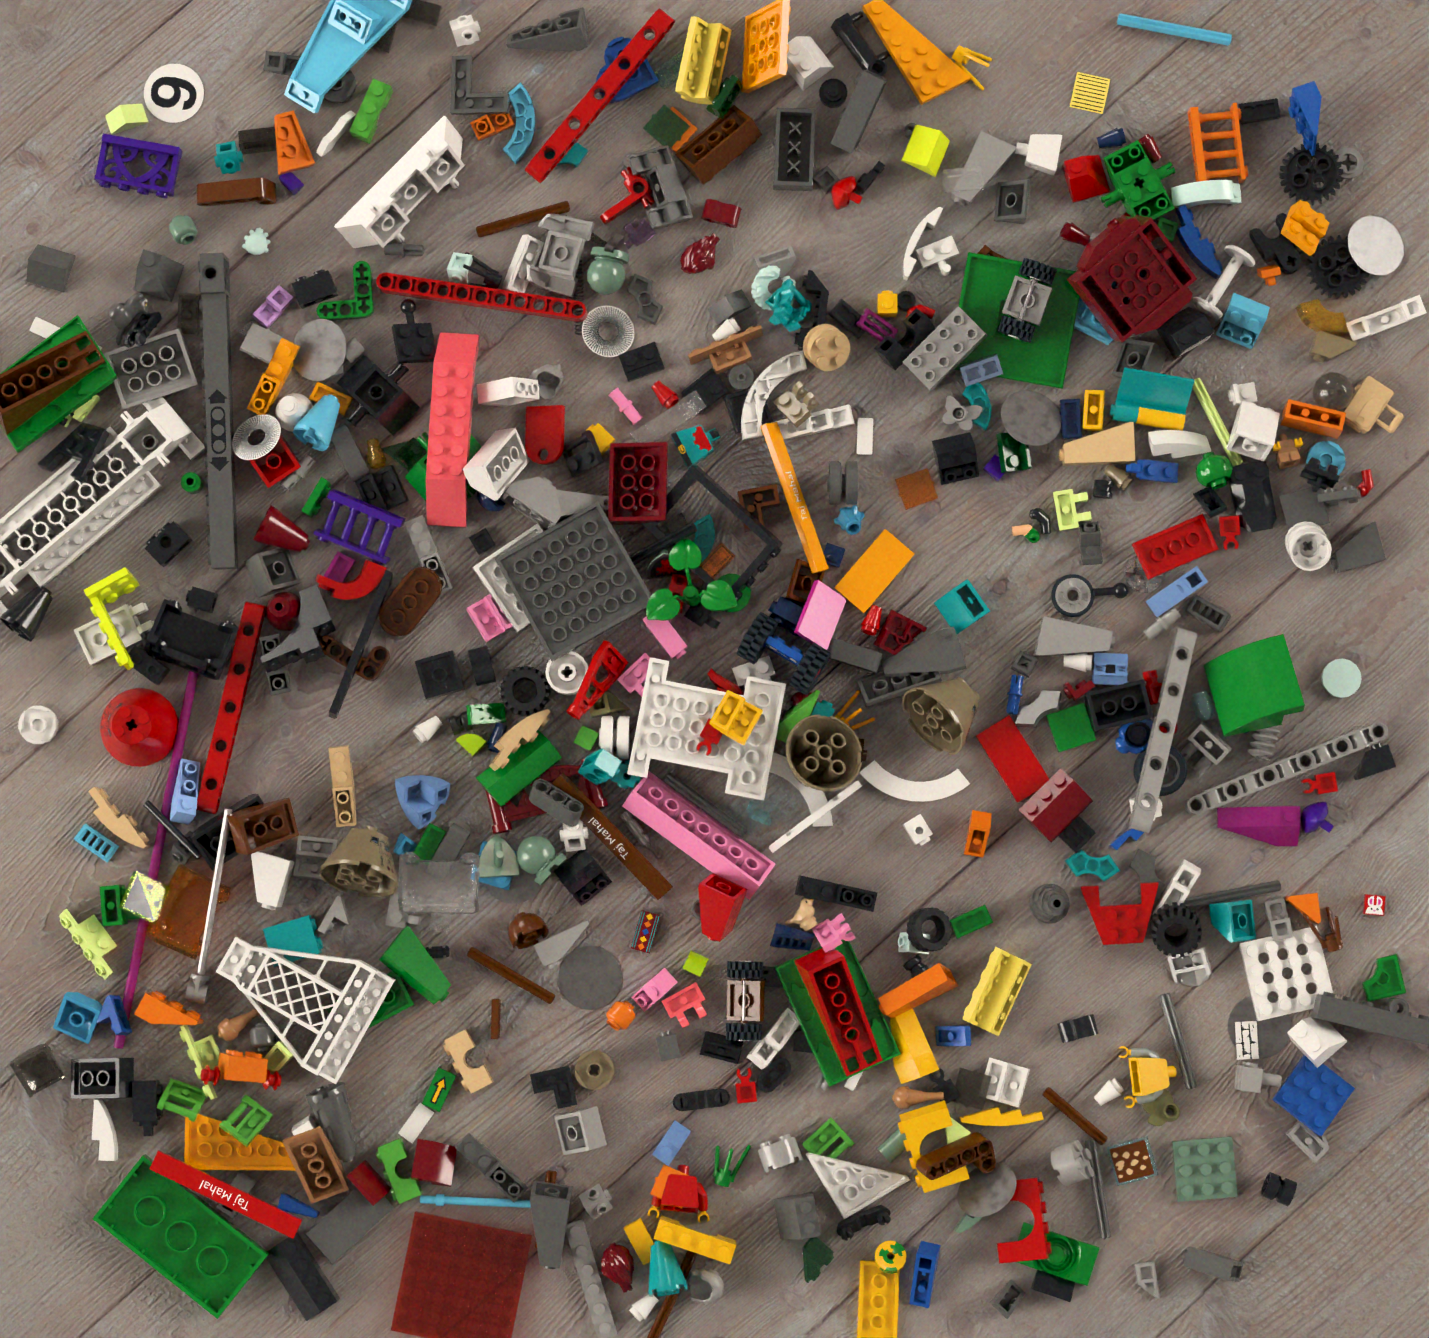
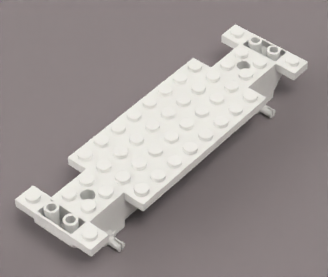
M163 397L142 403L148 411L136 419H133L127 411L123 412L124 414H121L120 417L128 425L119 435L112 427L106 429L109 436L100 454L96 453L93 459L95 465L93 469L88 470L86 474L88 479L85 483L75 480L70 475L80 463L78 460L71 459L0 519V566L3 565L4 572L0 575V598L8 591L11 595L16 594L19 590L15 585L28 574L40 587L45 586L161 487L160 483L149 471L159 463L163 467L169 464L170 461L166 457L176 448L180 447L191 461L206 449L204 444ZM150 438H153L155 440V444L152 447L147 448L146 441ZM0 600L1 617L2 614L8 610V608Z

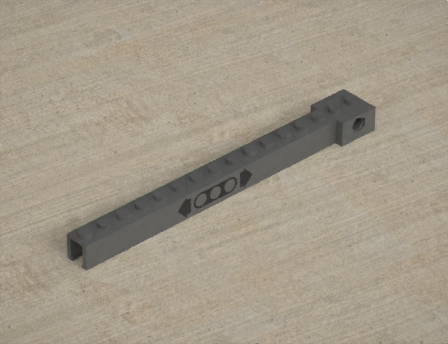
M224 253L200 254V261H198V270L200 273L199 291L202 293L199 307L200 312H203V319H200V329L203 331L204 338L201 339V350H204L201 366L202 370H205V378H202V388L205 389L203 409H206L203 425L207 430V436H204V447L207 448V456H205L204 461L205 467H208L205 484L209 490V495H206V506H209V514L206 516L207 526H210V534H207V544L210 546L211 553H208V565H211V568L214 570L238 569L235 457L232 447L234 427L229 259ZM216 273V276L210 279L211 275Z

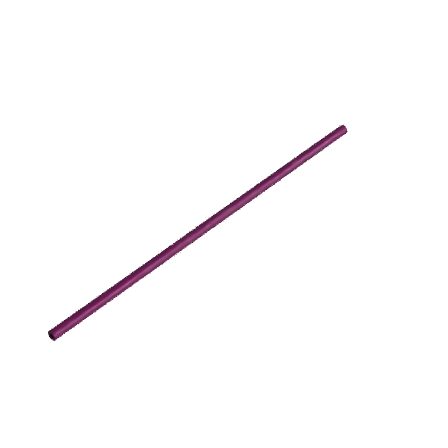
M191 671L188 674L161 813L168 820L170 819L171 802L198 674ZM160 822L158 823L144 892L150 909L152 908L167 829ZM148 884L153 885V888L151 890L147 888ZM147 917L139 919L122 1001L128 1021L149 918ZM116 1035L113 1047L123 1049L126 1036Z

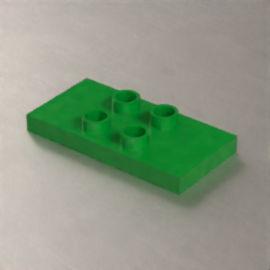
M145 1154L93 1217V1220L218 1319L270 1253L189 1188L150 1170L149 1168L153 1160Z

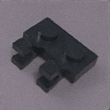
M706 583L701 587L699 594L702 590L707 591L708 585ZM701 600L696 606H690L684 615L700 627L705 623L711 628L717 629L721 623L709 615L711 610L706 609L701 604Z

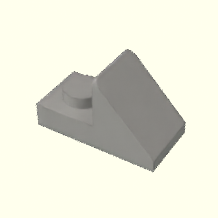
M337 895L318 928V931L323 934L333 931L337 924L334 921L336 918L348 925L350 924L344 899Z

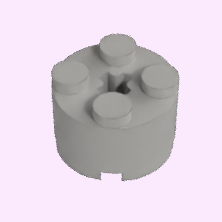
M787 1134L779 1137V1142L772 1144L771 1141L760 1144L761 1149L757 1151L765 1173H769L768 1168L771 1167L775 1171L792 1165L796 1158L799 1161L803 1160L795 1137Z
M1079 1140L1061 1145L1051 1151L1052 1166L1054 1170L1058 1169L1060 1176L1057 1177L1064 1186L1067 1187L1094 1176V1171L1089 1161L1092 1159L1091 1153L1088 1148H1083Z

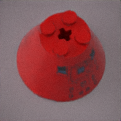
M145 688L130 689L118 694L106 706L100 723L101 738L107 751L121 763L135 767L149 766L164 759L174 748L179 719L171 702L162 694Z

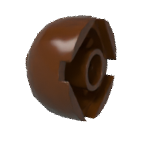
M518 913L508 927V936L512 947L515 948L517 946L518 949L528 948L537 944L538 940L536 939L541 936L544 939L549 933L544 920L534 913Z

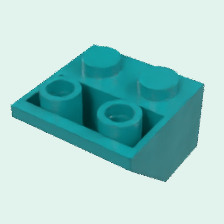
M968 579L934 602L949 626L954 627L956 634H959L990 612Z

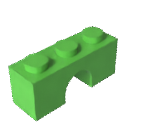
M373 78L351 126L350 133L352 137L368 144L371 143L378 127L379 115L383 108L386 109L393 94L390 85Z
M402 1138L377 1147L378 1152H376L379 1163L384 1164L386 1170L383 1173L386 1181H390L393 1187L390 1191L394 1201L398 1200L400 1204L422 1195L423 1191L418 1180H412L411 1177H402L397 1171L398 1162L408 1157Z

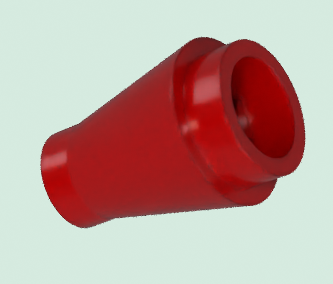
M660 380L651 387L661 405L668 410L678 403V394L665 386Z
M875 605L871 606L860 625L862 627L861 632L870 636H875L876 632H879L882 608Z

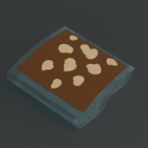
M1148 1136L1106 1147L1117 1186L1159 1175Z

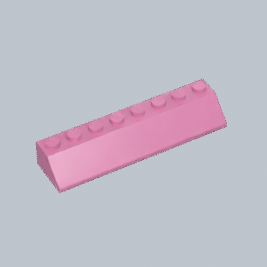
M648 771L647 778H642L622 805V807L709 871L748 889L745 897L749 900L775 866L773 861L650 771Z

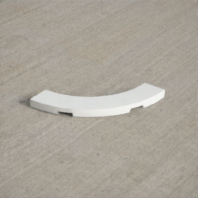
M803 350L791 353L775 361L754 381L748 391L742 409V440L763 436L761 426L765 402L772 390L781 381L793 374L807 370Z
M773 753L770 773L781 776L790 782L804 797L811 814L828 802L823 791L806 787L794 777L787 757ZM828 811L813 823V827L833 826L831 811Z
M875 760L859 772L867 782L883 793L901 800L915 802L943 799L961 791L970 784L959 769L940 779L926 782H914L898 778L884 770Z
M855 781L769 846L771 852L774 853L862 787L859 781Z

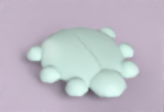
M256 228L255 232L250 230V235L244 236L246 241L242 247L253 255L267 253L269 251L267 246L271 242L269 239H266L268 233H263L261 228Z

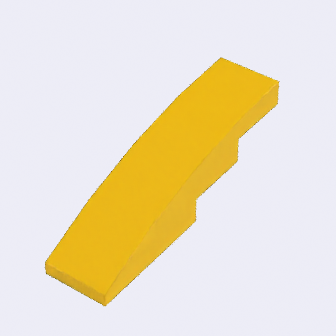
M998 1106L959 1117L963 1123L982 1126H1009L1044 1120L1041 1111L1022 1116L1019 1108L1000 1113Z

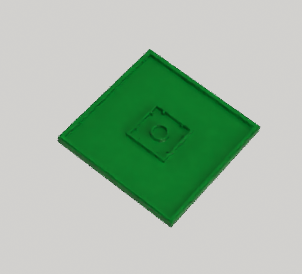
M968 252L958 306L988 336L959 365L995 353L998 356L1003 374L996 377L1063 389L1080 298L1067 279L1076 271L1055 268L1057 272L1052 285L1038 282L1053 288L1040 326L1024 321V323L1036 327L1031 343L997 331L1002 317H1011L1003 314L1002 310L1015 275L1031 280L1019 274L1022 262Z

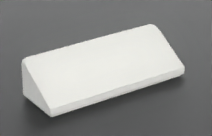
M522 235L502 289L525 293L529 283L527 264L536 265L544 242L530 235Z

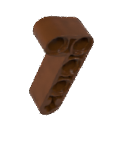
M247 178L197 184V205L216 206L254 201L264 205L276 204V183L266 178Z
M328 635L323 636L322 640L329 644L328 647L320 644L324 654L347 668L348 660L352 656L353 651ZM335 646L341 647V654L339 656L332 655V649ZM383 646L374 647L366 659L361 657L355 674L367 681L376 680L390 659L389 651ZM383 650L385 658L379 661L376 660V652ZM366 668H374L375 673L372 677H366Z
M974 1132L921 1156L917 1160L916 1168L929 1180H935L970 1163L983 1173H990L996 1166L993 1144L981 1133Z

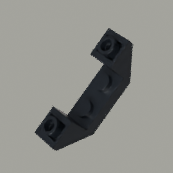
M808 270V276L804 275L802 287H806L805 293L821 295L816 297L815 308H819L818 316L814 315L813 327L825 324L829 291L812 270ZM800 328V333L796 332L794 344L798 345V350H803L804 339L811 329Z

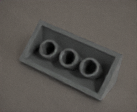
M881 670L877 673L860 677L856 681L865 707L868 708L903 696L911 688L941 682L942 679L938 671L929 672V675H922V672H914L909 676L886 677L884 671Z

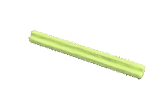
M1200 378L1194 379L1193 390L1232 465H1241L1243 460L1240 454L1227 450L1230 434Z

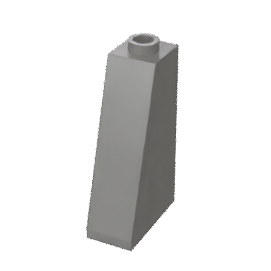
M980 131L952 193L951 199L954 200L953 202L960 206H969L1012 157L1016 146Z
M1043 616L1034 656L1046 657L1108 652L1114 646L1115 637L1112 636L1113 631Z

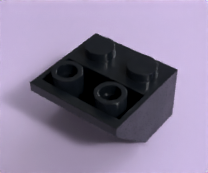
M970 432L932 441L941 485L979 477L976 448Z
M587 849L579 850L554 870L559 880L581 906L612 883L611 879Z

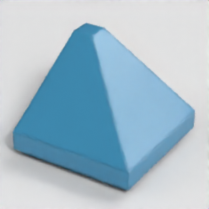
M400 833L393 852L409 862L418 844Z

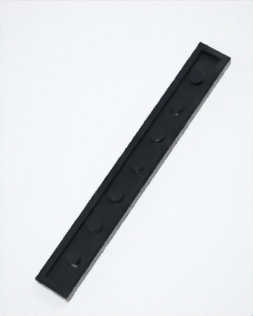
M389 570L385 571L329 710V717L336 719L392 582L393 572Z

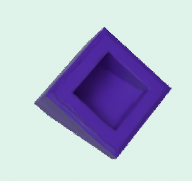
M292 172L279 176L280 182L293 195H296L304 187V184Z
M996 454L983 468L985 472L997 481L1005 474L1001 473L1000 459Z

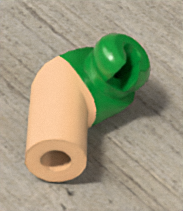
M1031 525L1012 526L1013 536L1024 535L1031 543L1039 541L1040 534Z

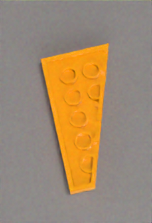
M873 0L863 5L862 10L921 105L970 81L972 77L883 0Z
M198 1114L195 1122L185 1117L184 1163L199 1170L296 1171L281 1141L258 1134L246 1147L220 1128L219 1124L222 1122L220 1120Z

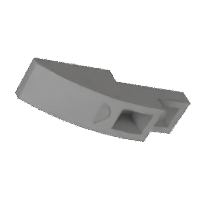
M423 514L405 521L404 523L422 567L433 570L439 576L442 584L441 593L452 589L453 587Z

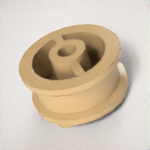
M821 324L812 328L806 335L803 342V352L807 360L818 369L832 371L841 367L846 362L850 353V342L847 336L835 326Z

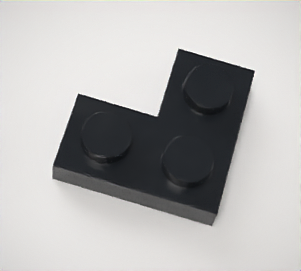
M569 1065L530 1074L534 1094L554 1090L558 1109L577 1105Z

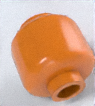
M616 1001L606 1013V1022L617 1031L620 1029L626 1030L635 1019L634 1006L628 1001H624V1003Z

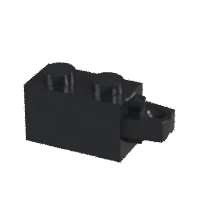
M159 1080L132 1081L133 1122H139V1126H143V1136H153L154 1126L158 1125L160 1116H163V1110L157 1109L160 1096L163 1094V1086Z

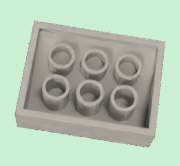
M180 328L148 338L143 346H137L135 343L133 347L128 348L124 346L104 353L105 358L117 375L114 384L123 409L198 385L189 350Z

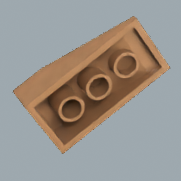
M321 1126L282 1140L311 1204L349 1190L344 1168Z

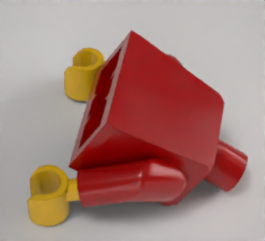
M678 1165V1171L689 1175V1166ZM668 1175L662 1199L653 1196L651 1202L653 1206L648 1211V1216H650L651 1210H656V1218L659 1217L661 1210L696 1213L699 1223L702 1215L707 1216V1222L710 1219L709 1214L706 1212L708 1210V1195L702 1184L697 1182V1177Z

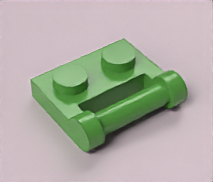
M171 1078L159 1100L157 1109L172 1111L195 1122L207 1097L203 1089ZM168 1099L192 1107L193 1109L190 1110L179 1105L168 1102Z
M245 1095L241 1099L242 1102L219 1126L247 1147L273 1118V1115L252 1098ZM247 1107L252 1108L238 1126L234 1128L232 1124Z
M830 1117L802 1145L809 1153L820 1155L834 1141L841 1137L844 1141L826 1156L836 1159L849 1146L852 1147L855 1143Z

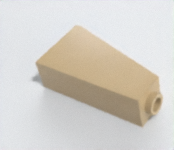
M1128 422L1063 444L1062 449H1059V461H1062L1063 466L1134 463V422Z

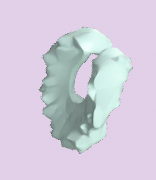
M767 266L760 269L751 285L752 298L764 310L771 311L765 301L772 295L768 291V284L779 277L780 268L777 266ZM784 276V277L781 278V279H782L783 282H784V281H786L787 279H791V278H790V276ZM791 279L793 281V285L796 288V281ZM794 297L792 299L791 306L794 304Z

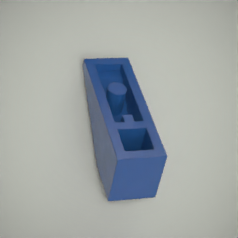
M921 1241L916 1254L909 1304L929 1308L941 1245Z

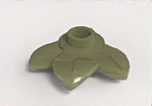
M1166 1089L1163 1090V1093L1155 1101L1142 1104L1144 1111L1150 1114L1148 1123L1153 1126H1162L1166 1121L1173 1122L1180 1115L1179 1107L1173 1103L1172 1094ZM1167 1109L1172 1111L1173 1114L1171 1116L1166 1113Z

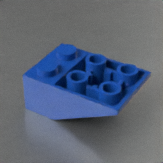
M1315 81L1292 88V94L1289 97L1290 107H1288L1290 117L1296 121L1295 125L1298 134H1302L1304 138V147L1310 151L1312 156L1315 155L1322 99Z

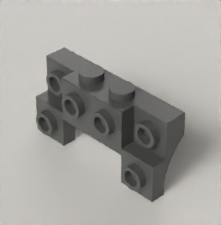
M668 145L630 154L627 157L633 175L646 173L657 205V207L646 211L652 229L665 228L671 224L687 222L693 218L685 190L681 184L679 173Z

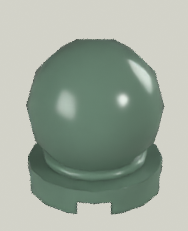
M592 247L590 256L595 260L589 265L587 270L588 283L591 289L599 294H613L622 287L625 281V270L622 265L628 264L629 254L616 249L612 253L604 251L605 247Z
M533 835L527 837L520 843L516 852L517 862L520 867L529 874H536L537 878L534 881L539 886L549 879L548 876L551 874L550 871L552 869H557L567 859L563 853L555 855L554 846L543 836Z

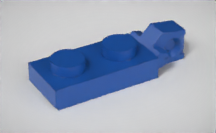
M1142 459L1137 460V464H1126V472L1137 473L1136 478H1139V480L1178 483L1179 463Z

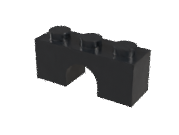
M917 308L902 321L906 326V333L901 340L896 341L888 335L874 348L884 363L894 370L901 366L903 361L936 329L928 316Z

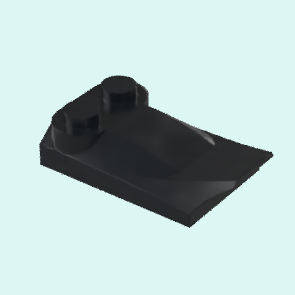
M1266 461L1233 466L1232 475L1228 481L1235 515H1239L1240 526L1249 531V533L1273 529L1277 516L1270 485L1269 468L1266 465Z

